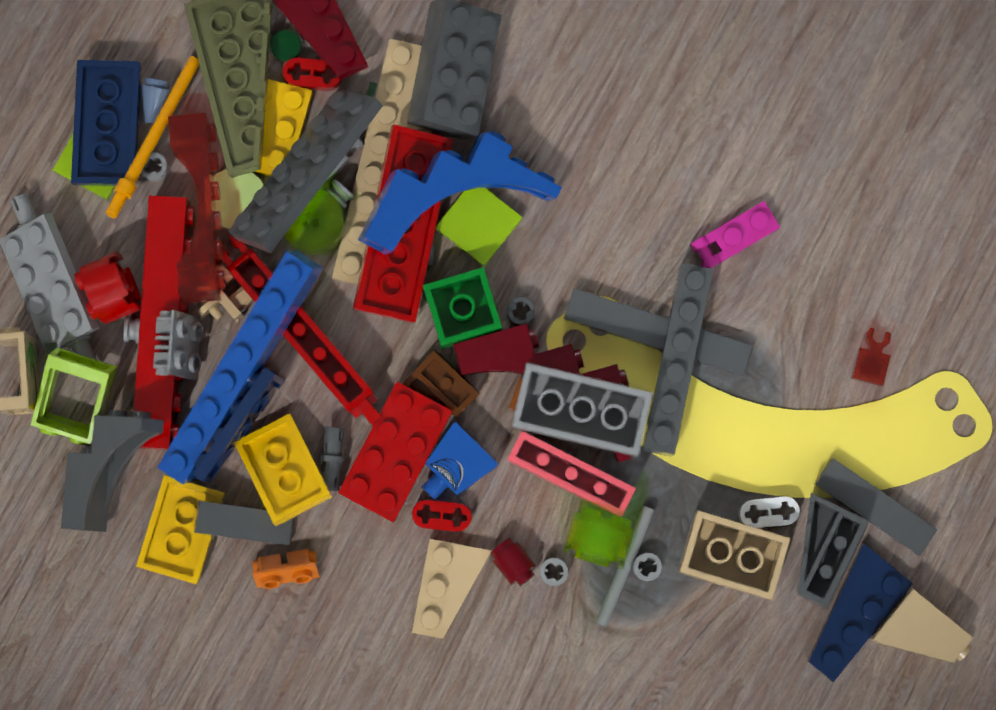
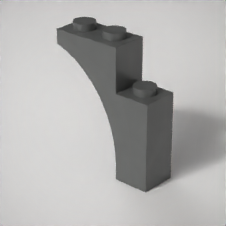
M108 410V416L94 415L92 448L81 447V453L68 452L61 529L106 532L109 505L121 471L139 447L151 438L163 433L164 420L151 419L150 412L132 411L131 417H127L126 411Z

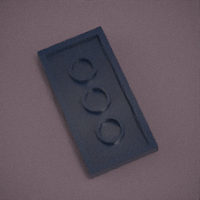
M77 60L71 183L73 185L116 186L119 179L124 178L138 151L142 67L140 61Z

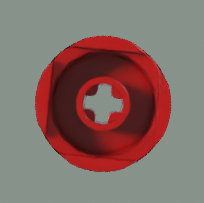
M119 252L111 253L80 267L79 272L74 273L78 287L81 291L85 290L89 301L86 302V308L90 317L93 320L99 318L104 324H109L141 310V305L136 303V301L142 299L138 285L130 268L126 267L123 269L119 261L124 258Z

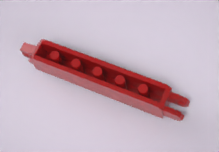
M230 236L231 243L243 253L242 256L233 262L224 248L218 246L214 251L228 266L227 270L256 303L273 273L251 248L248 249L243 242ZM300 306L283 336L349 414H352L355 418L363 414L373 426L382 418L372 406L378 401L374 396V392Z

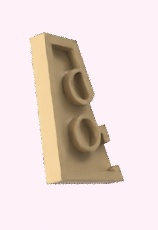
M429 539L412 633L444 638L492 550Z

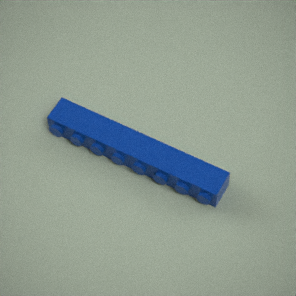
M297 250L286 251L157 468L182 485L196 480L197 477L193 473L197 469L194 467L197 458L203 451H209L214 443L212 437L221 424H227L232 416L230 410L238 398H244L249 391L248 383L256 371L261 372L324 267Z

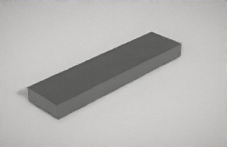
M834 458L830 459L814 483L821 490L862 518L868 520L875 527L918 556H921L937 532V529Z

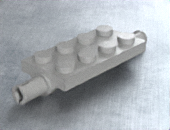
M29 194L18 195L10 200V204L15 211L20 225L17 230L1 238L0 244L45 353L50 354L57 347L61 349L68 347L72 348L74 353L96 359L89 341L91 340L90 333L99 329L96 319L93 320L87 311L86 302H88L84 290L81 291L74 277V273H76L52 213L42 214L37 217L29 199Z

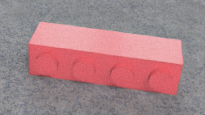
M521 431L507 459V462L618 518L623 516L636 488L523 431Z

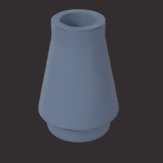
M145 78L144 85H141L142 122L154 123L171 92L169 90V81Z

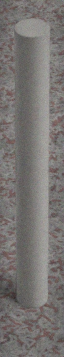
M646 506L642 507L595 622L606 628L655 511Z

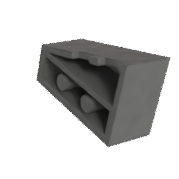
M812 493L810 494L798 596L827 610L869 525V521Z

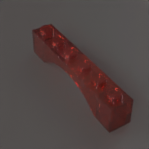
M206 113L168 116L170 147L174 156L186 167L194 179L198 196V219L194 235L187 250L177 262L178 295L183 304L221 300V289H226L224 270H219V260L224 259V248L222 240H218L217 230L222 229L221 212L216 211L215 200H220L219 182H214L213 172L219 170L217 153L212 152V142H217L215 123L209 122Z

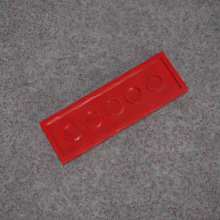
M393 124L389 133L375 203L391 172L397 169L401 171L402 168L416 173L419 176L418 180L421 181L434 154L440 151L452 150L454 139ZM441 200L424 211L401 237L393 252L385 255L366 245L353 310L416 323Z

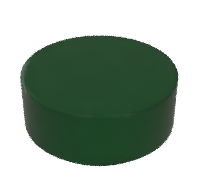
M290 30L277 32L270 41L271 52L275 59L280 62L286 63L292 58H298L301 54V41L297 34Z

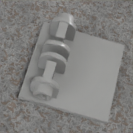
M171 310V312L160 311V317L156 318V334H170V336H155V340L169 341V346L156 345L154 347L155 350L168 351V353L154 352L153 368L156 369V375L169 376L170 374L197 380V373L201 368V358L199 355V342L203 337L201 318L176 310Z

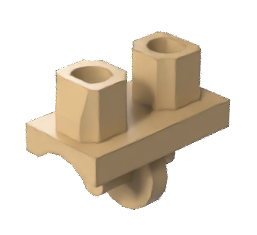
M223 265L212 270L209 274L203 271L198 276L201 282L214 295L210 299L203 291L197 296L203 304L198 311L201 317L211 313L217 321L224 316L218 308L220 304L237 323L245 317L242 313L253 302V299L242 287L229 298L226 296L222 289L234 277Z

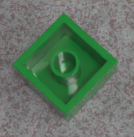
M484 267L423 285L442 350L453 347V344L502 331Z

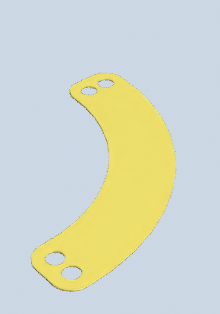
M600 296V297H603V298H606V299L615 301L614 299H611V298H609V297ZM565 314L552 323L546 337L547 350L564 346L563 337L570 330H579L584 334L586 344L580 351L584 368L579 369L580 374L617 364L619 370L625 369L630 388L654 394L662 353L658 349L608 333L603 336L595 335L589 327L565 320ZM950 371L935 373L904 391L878 401L831 410H790L764 406L736 398L705 384L691 375L675 455L668 457L655 453L652 454L673 466L705 480L746 492L790 498H810L812 493L820 498H833L814 485L831 458H834L881 491L911 483L946 469L980 450L990 439L992 419L971 384L960 374ZM942 388H950L958 396L956 407L950 411L940 409L935 402V396ZM960 414H967L975 421V431L968 437H960L953 430V421Z

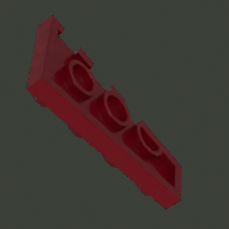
M273 0L281 14L290 21L303 39L312 46L317 55L339 80L368 68L367 62L336 0Z

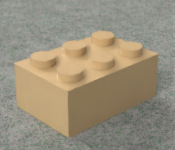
M695 511L677 573L766 600H773L790 538L702 511Z

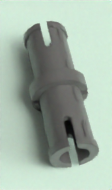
M325 426L323 454L319 456V461H322L321 475L330 491H339L341 463H344L345 457L342 456L345 428Z

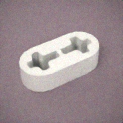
M790 497L756 499L741 505L738 517L742 524L754 528L784 526L792 524L797 520L800 508L798 503ZM781 502H786L787 507H792L793 513L788 514V520H783L782 515H772L771 509L781 508ZM750 505H754L757 511L766 510L767 516L758 517L756 523H752L751 518L745 517V512L750 511Z

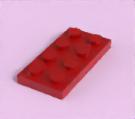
M397 381L380 412L382 418L373 425L338 493L394 523L453 410Z

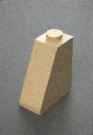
M909 589L869 639L882 645L954 663L956 659L958 661L963 660L972 648L969 643L973 637L914 589Z

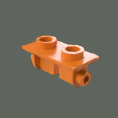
M309 549L286 552L288 563L282 564L280 553L258 557V560L252 561V575L257 588L273 589L284 583L295 582L302 584L310 582L313 578H319L320 575L316 566V552L309 551Z

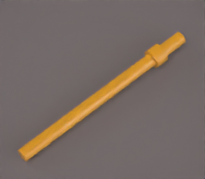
M194 56L189 57L124 178H120L114 188L115 195L105 211V214L109 217L116 219L125 201L131 199L135 192L137 179L200 65L198 58Z

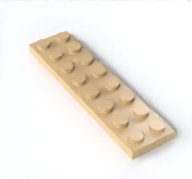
M389 39L375 97L383 107L368 126L352 193L355 198L350 201L333 271V280L358 285L366 244L358 241V238L375 204L391 126L395 124L432 134V130L406 123L422 47L420 45Z

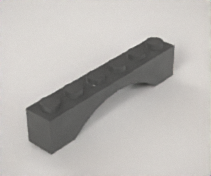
M682 263L679 268L663 354L641 451L668 457L675 455L713 269Z

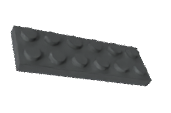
M338 88L329 97L327 104L320 113L311 120L309 127L300 139L292 145L287 156L274 168L267 182L255 193L250 204L237 216L228 233L240 242L271 253L383 107L377 98Z

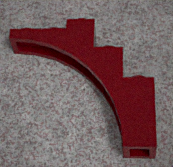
M527 324L453 344L462 376L485 372L524 375L526 364L529 363L629 387L625 369L619 370L617 364L580 374L579 369L584 368L580 350H573L572 344L535 354L534 349L539 348V343L535 330L528 331ZM613 452L617 463L631 459L630 455Z

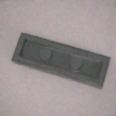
M198 501L194 533L289 545L293 518L275 526L267 510Z

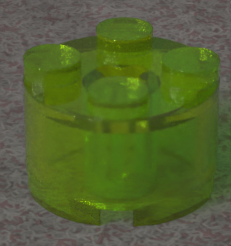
M319 189L284 235L288 243L295 250L305 255L319 256L333 251L340 244L345 228V218L339 203L331 194ZM310 217L313 219L318 218L319 226L317 228H314L312 225L308 226L307 220Z
M583 507L582 511L574 513L563 551L568 554L571 548L576 551L574 557L604 567H609L610 562L618 563L616 569H624L635 532L630 528L632 522L618 516H613L612 520L600 517V511L589 507Z

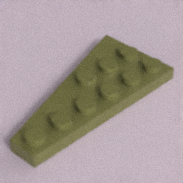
M194 0L185 3L184 6L228 175L234 178L260 170L262 165L273 0Z

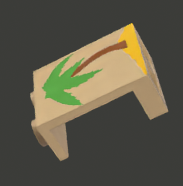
M20 327L1 328L0 345L4 347L18 346L21 396L0 398V412L9 416L33 414L39 393L36 338L27 334V331H21Z

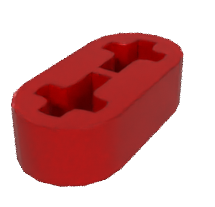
M292 58L283 67V76L287 84L304 89L333 91L342 82L337 76L336 78H331L330 83H325L323 77L315 76V73L325 74L326 69H330L323 60ZM296 66H301L302 72L310 73V76L300 75L299 80H294L293 75L289 74V71H294Z
M422 500L412 510L414 523L424 529L461 532L468 528L472 520L469 508L460 503ZM424 505L430 506V511L440 513V519L429 518L428 523L425 524L422 523V518L417 516V512L422 511ZM459 508L462 515L467 516V520L462 521L460 527H455L452 520L443 519L444 513L454 514L455 509Z

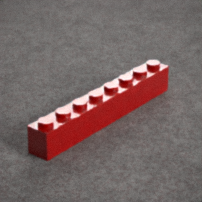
M149 195L134 411L150 412L151 419L164 420L162 434L151 438L138 449L168 450L180 430V425H175L176 412H181L182 393L177 392L178 381H183L184 378L170 374L169 376L156 375V369L153 368L154 352L168 353V351L155 350L154 347L156 345L169 346V341L155 340V336H170V334H156V318L160 317V311L171 312V310H176L186 314L189 311V301L184 299L185 287H190L191 270L186 268L187 256H192L193 238L188 237L189 225H194L195 207L190 206L191 203L187 197Z

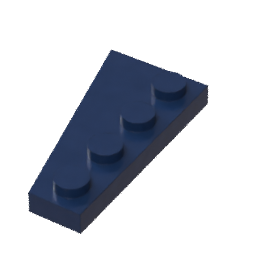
M265 367L261 372L256 371L248 383L250 389L245 397L238 398L230 410L232 416L227 424H221L212 437L214 443L209 451H203L194 464V467L197 468L193 473L194 476L210 484L233 453L235 446L232 445L234 439L240 441L251 428L252 419L250 418L252 415L264 411L270 403L269 392L274 386L280 389L285 382L284 379Z
M864 543L861 544L857 552L858 555L845 578V583L839 596L836 598L826 624H824L807 660L808 663L831 682L837 679L913 585V583Z

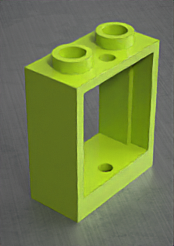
M57 347L48 354L30 426L39 428V431L46 435L55 436L59 434L69 437V440L75 444H92L94 415L105 416L117 366ZM59 371L101 384L90 425L49 413Z

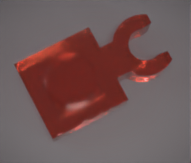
M870 328L865 335L868 349L858 348L851 379L882 387L891 356L882 353V350L889 344L891 333L885 332L883 341L876 342L873 339L874 328Z

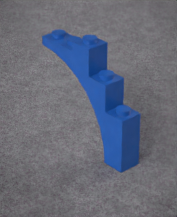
M493 131L489 133L484 132L477 136L465 163L462 161L463 157L454 151L446 150L445 152L440 151L434 154L421 181L418 180L419 176L416 173L402 168L401 171L397 169L391 172L358 241L385 255L393 252L405 231L424 211L441 199L458 192L476 188H506L526 192L545 201H551L558 197L562 187L554 183L555 179L544 172H538L537 174L527 168L528 164L523 160L515 157L509 159L508 156L513 146L505 143L506 138Z

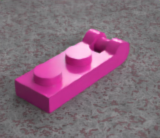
M765 201L714 231L697 239L689 246L694 253L697 252L703 261L701 263L702 267L712 269L777 231L780 226ZM713 242H715L720 250L715 255L712 254L708 247Z

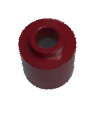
M510 538L503 541L490 553L494 558L492 562L510 585L517 582L519 586H522L535 575L532 571L536 566L518 542L514 543Z

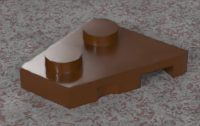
M433 350L403 383L453 410L451 415L457 417L480 394L436 350Z

